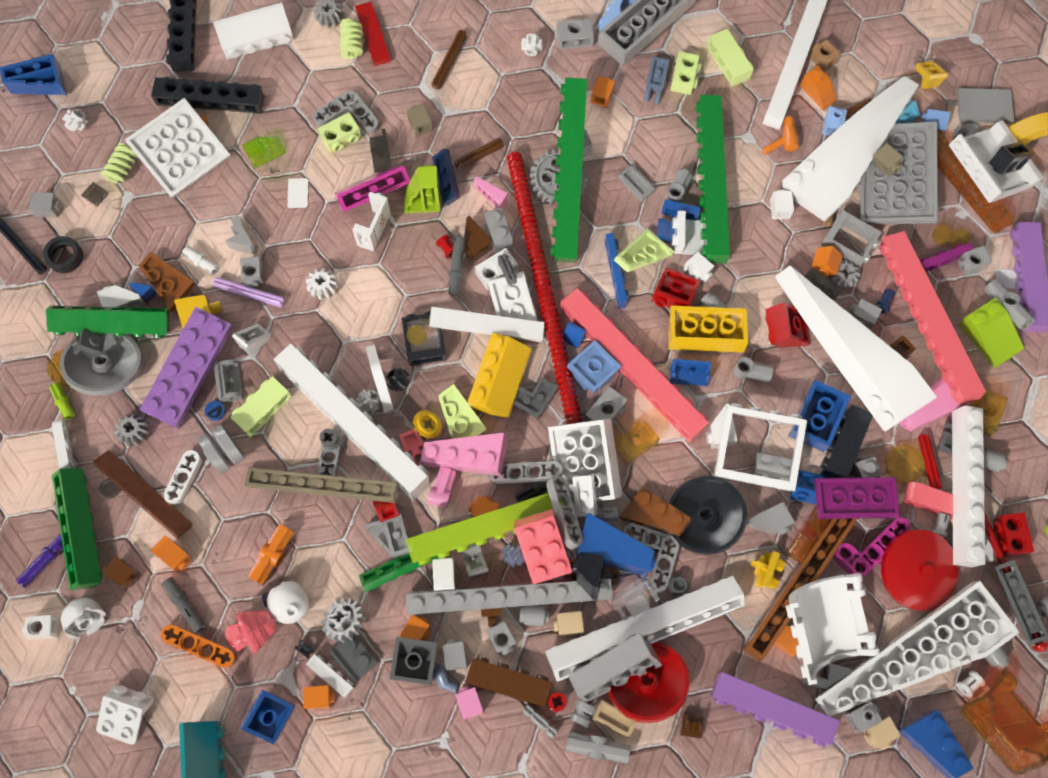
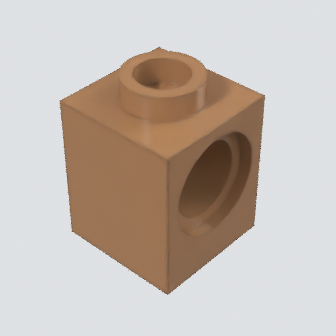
M826 39L822 43L818 42L812 48L813 52L810 59L825 72L837 63L841 53Z

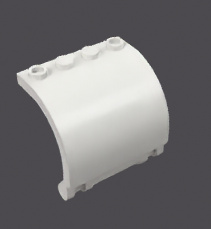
M861 573L820 579L797 588L789 595V605H786L788 618H793L794 625H791L793 638H798L799 645H796L798 658H803L804 665H800L803 678L808 679L809 685L817 684V672L831 662L859 655L876 656L880 654L879 646H876L875 643L877 640L876 633L868 632L860 597L865 596L866 591L862 587L861 582L863 578ZM846 583H853L854 588L847 589ZM860 642H867L868 646L861 648Z

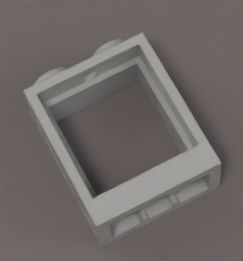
M843 210L821 246H834L843 255L842 258L844 260L847 259L849 262H854L856 267H860L863 262L866 264L872 254L869 252L871 249L875 250L881 240L878 237L882 232ZM842 225L870 241L861 256L833 240Z

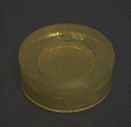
M940 225L933 231L932 238L938 244H946L952 238V231L949 227Z
M959 229L952 234L950 241L953 246L958 244L965 245L970 243L971 236L966 230Z
M413 325L408 329L407 338L411 344L421 345L425 342L427 334L422 326Z

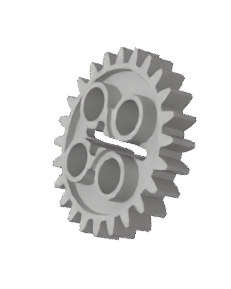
M560 148L558 153H555L554 149H552L551 154L545 151L544 157L539 155V161H534V166L531 167L532 173H530L529 177L533 179L530 181V185L534 186L533 192L538 191L537 198L543 196V202L547 199L550 200L549 205H552L554 201V191H558V184H555V173H559V168H554L552 164H556V156L560 155ZM582 163L581 195L584 194L585 190L583 188L587 187L586 182L588 181V176H585L588 170L583 169L585 163ZM549 178L551 181L544 182L542 179Z

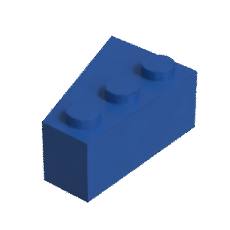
M53 54L0 67L2 82L11 94L67 95L61 66Z
M939 710L930 711L898 729L900 735H903L946 778H959L974 769Z

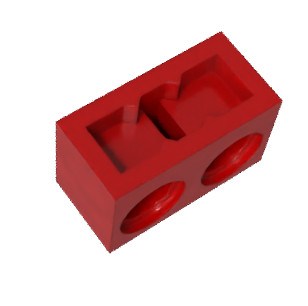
M1025 512L1001 515L994 519V531L998 535L999 544L1005 557L1022 556L1035 552ZM1007 522L1012 525V530L1008 528ZM1012 541L1016 543L1017 549L1013 548Z

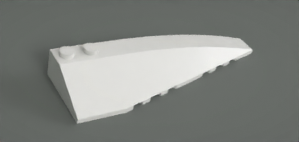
M904 76L875 97L831 134L782 181L783 190L792 191V197L795 202L825 222L851 197L855 186L859 184L862 175L869 168L873 154L882 147L888 137V133L895 126L896 120L903 113L904 107L913 97L919 84Z
M792 266L787 267L775 276L813 334L884 432L937 398L913 364L871 332L870 329L839 306L834 300L829 298Z
M980 581L971 582L941 606L935 608L879 649L880 654L870 656L854 668L850 674L837 681L815 700L827 716H833L862 703H867L896 690L906 688L932 678L935 675L984 658L1020 632Z

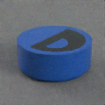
M212 401L205 407V414L212 421H219L225 416L226 409L219 401Z

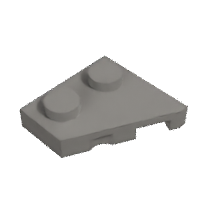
M402 514L384 522L378 520L364 525L366 530L392 558L410 554L405 541L408 539Z

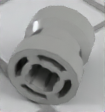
M577 700L576 710L569 719L588 728L590 724L589 719L591 715H594L596 708L581 700Z

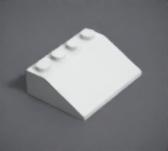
M611 418L548 427L553 461H557L564 468L563 477L569 476L570 484H573L572 477L594 475L596 501L612 500L622 496ZM554 466L555 473L559 471L556 466ZM571 491L572 502H575L574 491Z

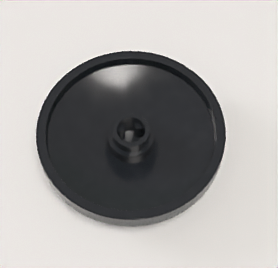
M713 476L691 479L681 485L670 499L669 504L691 518V522L680 536L674 534L672 536L684 549L698 555L722 553L734 546L744 533L747 524L746 504L736 487L724 479Z

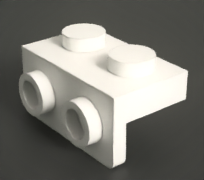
M757 453L754 475L789 481L792 459Z

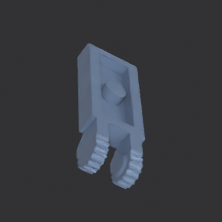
M652 57L645 87L644 101L648 102L650 90L657 91L654 101L655 104H659L669 59Z

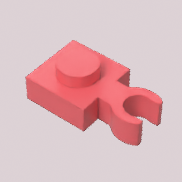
M412 429L398 436L404 450L408 453L412 452L413 461L417 464L415 458L422 456V451L419 449L423 448L424 444L421 437H419V432Z

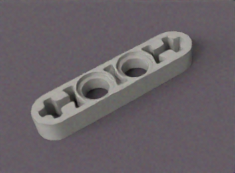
M557 461L504 464L502 473H507L508 478L504 474L498 476V478L494 475H488V477L496 484L548 481L554 475L551 472H545L544 467L548 471L553 470L554 466H556L559 471L555 475L561 477L564 475V468ZM539 467L540 474L532 477L530 475L531 469ZM515 468L521 469V474L517 478L511 476V472Z
M554 475L546 483L562 541L567 548L575 549L583 542L582 533L567 484L561 476ZM559 499L562 500L565 506L559 502ZM564 517L569 520L570 524L565 521Z

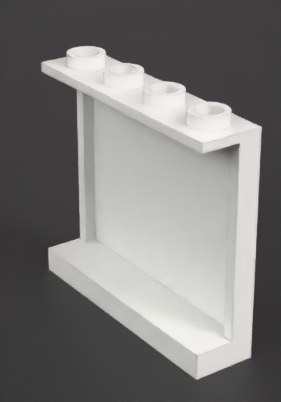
M1003 120L998 121L991 129L966 137L959 134L949 144V147L989 203L1032 188L1043 178L1031 159L1019 171L1001 175L993 170L989 162L1001 146L1018 142Z

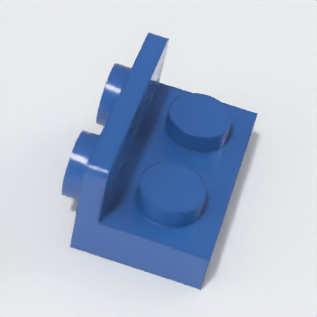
M798 470L795 491H791L790 499L817 505L814 480L825 477L820 474Z

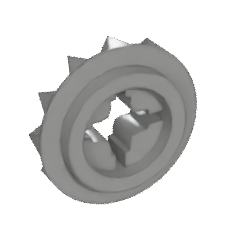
M845 259L841 261L837 275H830V277L837 286L850 288L859 281L861 274L859 273V267H856L854 262H849ZM845 268L847 273H850L846 279L844 273H841Z

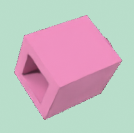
M469 685L458 689L459 693L455 696L464 720L484 713L475 687L471 689Z

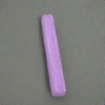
M215 277L213 281L215 288L277 307H282L285 301L282 296L223 278Z

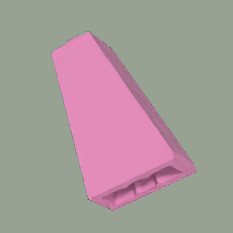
M941 378L931 387L937 398L901 421L900 425L912 432L952 414L954 410L963 406H969L973 402L958 406L956 400L951 396L948 384Z

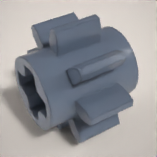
M514 543L512 546L507 544L502 550V553L505 554L502 559L512 568L516 564L521 567L525 562L521 547L517 543Z

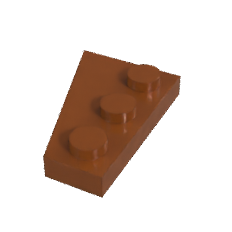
M152 252L138 265L171 312L176 308L174 300L184 298L195 285L193 280Z
M645 487L640 489L619 516L621 520L633 521L639 525H647L678 536L682 534L691 522L689 516Z

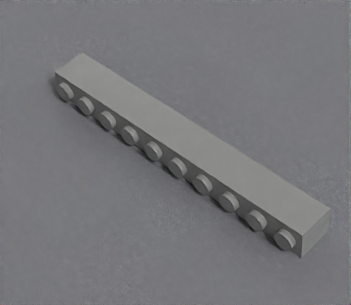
M602 577L598 600L612 599L611 578ZM576 579L540 582L534 585L533 583L456 588L455 590L434 592V590L416 591L406 594L407 615L596 601L586 593L577 583Z

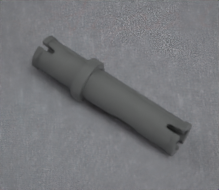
M454 236L451 270L448 272L450 276L449 293H460L461 277H463L462 264L465 237Z
M174 578L166 579L161 585L171 597L170 601L172 604H176L194 633H199L206 625L186 598L185 591H181Z

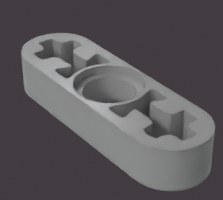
M336 429L333 430L340 440L339 446L335 450H327L322 445L317 474H326L327 468L323 467L325 465L329 467L330 475H337L342 436ZM329 452L335 454V459L332 462H326L324 459L325 455Z

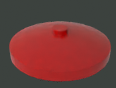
M914 529L900 533L887 545L881 560V577L886 591L899 605L912 610L928 611L941 606L952 595L958 581V565H953V549L943 537L929 530Z
M658 641L651 645L662 666L655 668L653 665L645 669L646 674L641 676L632 675L627 680V683L621 686L612 685L610 686L611 690L608 691L609 698L614 707L625 717L640 723H656L670 718L683 706L689 693V673L683 658L672 647Z

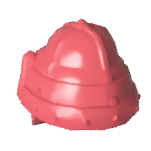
M238 611L236 618L239 623L227 626L225 637L229 646L235 651H240L249 644L252 652L257 653L268 641V638L275 633L276 619L268 611Z

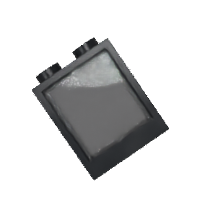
M431 311L425 312L422 315L409 314L401 318L409 366L447 360L442 328L429 327Z

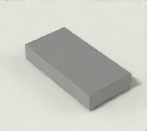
M632 164L618 174V179L641 202L656 190Z

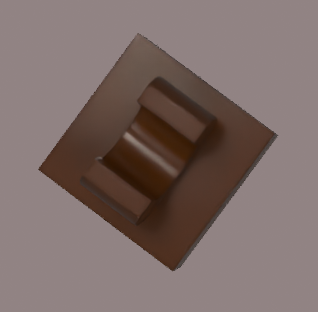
M501 608L481 609V617H488V627L496 626V616H502Z
M682 714L680 735L702 739L704 717Z

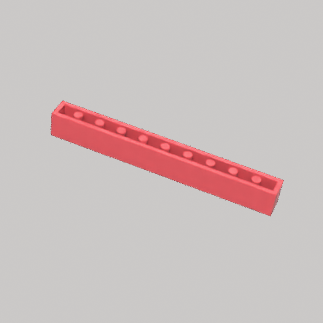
M905 231L885 236L879 246L880 253L884 255L887 267L892 271L895 283L900 287L902 297L908 303L910 313L918 323V330L923 334L926 346L931 350L934 362L939 366L942 378L950 388L952 398L956 400L958 406L979 400L986 390Z
M576 288L560 302V310L575 325L586 330L585 335L591 342L595 340L622 366L619 371L690 443L709 424L707 417L694 408V404L690 399H685L680 394V389L676 385H672L667 380V376L654 367L651 359L645 358L641 354V350L636 344H631L627 335L623 331H619L609 317L606 318L602 314V310L598 305H593L589 301L590 299L585 292H581Z

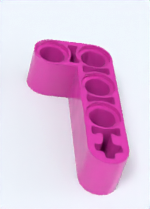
M903 517L896 518L860 553L851 544L843 543L833 555V559L848 575L859 573L855 569V564H859L862 567L861 574L863 577L882 560L883 553L887 545L883 544L882 537L887 538L890 543L900 533L910 530V523ZM899 525V531L894 534L892 531H894ZM840 549L847 552V558L841 556ZM869 550L875 553V559L870 558Z

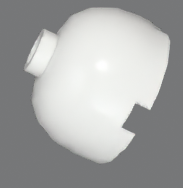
M285 581L276 588L271 589L267 597V607L277 622L292 624L305 616L308 610L309 598L300 584L293 581Z
M81 598L73 600L65 607L61 614L63 630L72 639L81 638L79 635L85 633L87 636L91 635L104 624L105 619L103 617L105 612L93 599Z

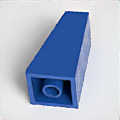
M587 513L582 530L583 542L578 547L577 560L579 553L604 555V565L612 566L618 570L645 577L648 572H652L656 563V557L653 556L654 550L594 515Z

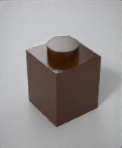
M117 556L102 572L126 590L137 582V577L140 574Z

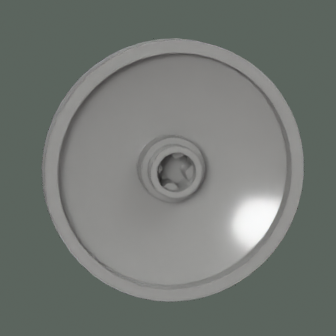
M106 333L103 336L105 337L103 353L97 356L82 350L77 355L73 354L74 347L71 346V341L63 350L60 358L63 378L70 387L83 394L102 396L116 393L130 385L140 372L142 358L136 342L126 334L125 336H113V333Z

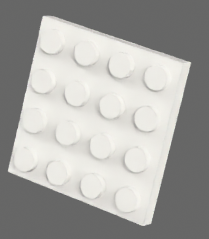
M185 98L125 139L129 147L171 198L177 196L231 157Z

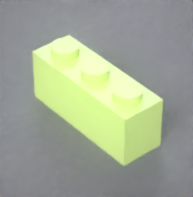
M728 28L709 36L707 48L730 85L733 87L749 80L753 72V65L747 60L744 50L738 46L735 36L730 33Z
M272 376L261 384L260 389L256 393L250 394L246 402L233 411L230 418L251 437L292 396Z

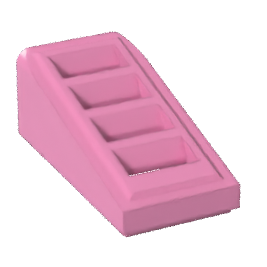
M475 177V188L496 208L503 209L508 201V193L479 177Z

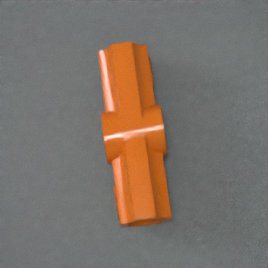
M278 525L269 542H266L258 554L259 559L248 575V578L263 586L265 585L273 569L278 567L284 558L285 549L295 534L292 530L283 525Z

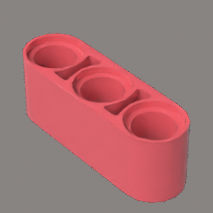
M908 483L904 503L936 515L938 513H944L946 516L950 515L951 520H953L952 494L921 483Z

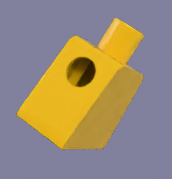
M205 295L174 300L183 328L195 306L212 315L223 311L220 300L209 303Z

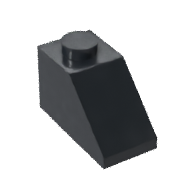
M579 553L578 561H574L573 573H576V581L593 600L598 601L604 572V555Z

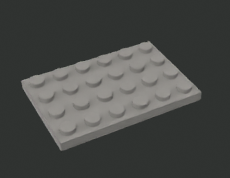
M937 122L895 124L888 133V137L882 147L888 143L903 156L902 168L897 173H892L888 177L873 164L872 159L869 168L861 177L860 220L868 225L937 223Z

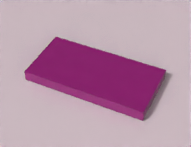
M896 477L816 478L814 480L818 519L900 517Z

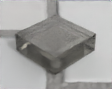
M92 182L81 196L98 207L109 193Z

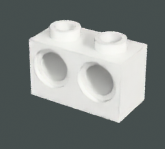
M507 248L475 266V274L487 291L489 290L487 281L504 277L501 266L498 263L499 255L506 254L514 273H518V263ZM489 273L495 275L492 278L486 277V275Z

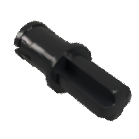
M547 481L530 483L529 487L516 493L515 498L518 503L533 496L538 497L539 494L546 491Z

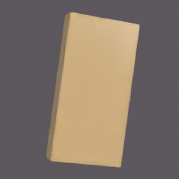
M601 699L592 719L628 739L637 724L636 721L625 717L613 705Z

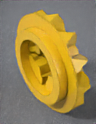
M422 410L414 416L412 424L415 426L414 431L420 433L419 437L424 436L426 440L429 438L434 439L441 433V421L433 412ZM429 421L428 428L425 429V423Z

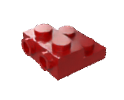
M666 267L651 301L655 302L658 307L690 306L700 280Z

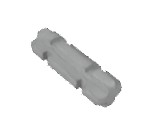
M527 704L523 709V713L527 717L530 716L531 720L541 730H545L546 734L553 738L559 730L554 725H551L550 721L539 711H536L533 705Z

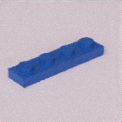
M608 233L605 235L604 242L618 309L625 308L626 302L629 301L628 290L624 289V284L626 283L624 272L621 273V266L614 261L617 256V250H619L618 240L614 239L613 233Z

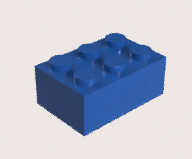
M814 380L797 414L802 416V419L807 420L803 443L825 452L832 443L851 396ZM797 425L792 426L788 435L795 440L798 431Z

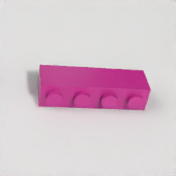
M399 164L335 192L334 195L341 210L346 212L370 201V192L384 195L409 184L410 179L404 165Z

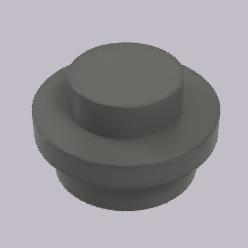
M674 576L670 579L668 588L673 595L682 596L688 591L689 584L684 577Z

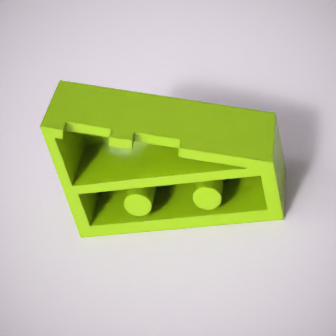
M424 165L423 167H417L404 192V213L440 212L437 166Z

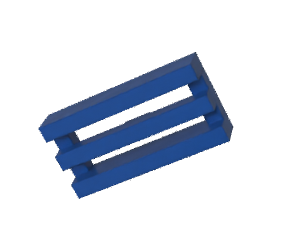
M665 199L661 214L676 217L678 211H686V220H697L700 207Z

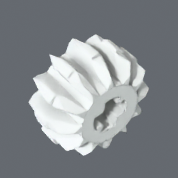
M315 268V274L309 273L310 279H306V284L308 285L306 288L308 292H311L312 297L318 296L322 300L323 296L329 299L330 293L335 295L334 289L338 288L336 283L337 277L333 275L331 270L326 272V269L322 268L319 272Z

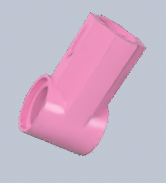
M440 467L434 487L432 486L429 493L428 504L448 508L456 471Z

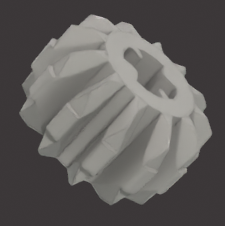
M337 0L317 2L316 7H314L315 20L321 26L326 25L329 28L332 25L335 27V23L340 24L344 16L342 5Z
M125 413V419L118 418L121 423L114 425L117 429L114 434L116 437H119L118 441L120 443L125 442L127 446H131L132 443L138 446V440L145 441L143 435H149V432L146 430L149 424L145 422L144 417H138L136 413H133L132 416Z

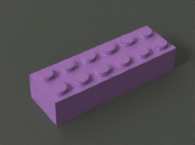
M195 306L139 410L179 429L214 365L213 362L216 361L226 343L233 326Z

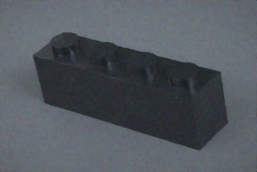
M853 404L847 410L845 409L841 419L842 422L835 433V439L826 450L829 452L828 456H824L821 461V476L825 478H848L873 417L870 412Z

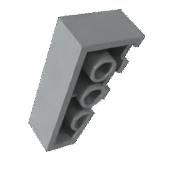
M638 633L629 636L622 644L612 646L604 655L594 657L589 664L576 668L568 677L578 697L586 703L610 691V686H621L627 683L630 676L646 674L645 669L653 665L655 668L662 666V663L652 645Z

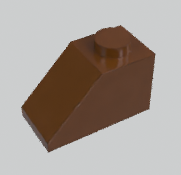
M470 215L467 216L464 233L466 238L464 252L469 258L472 257L477 261L493 249V241Z

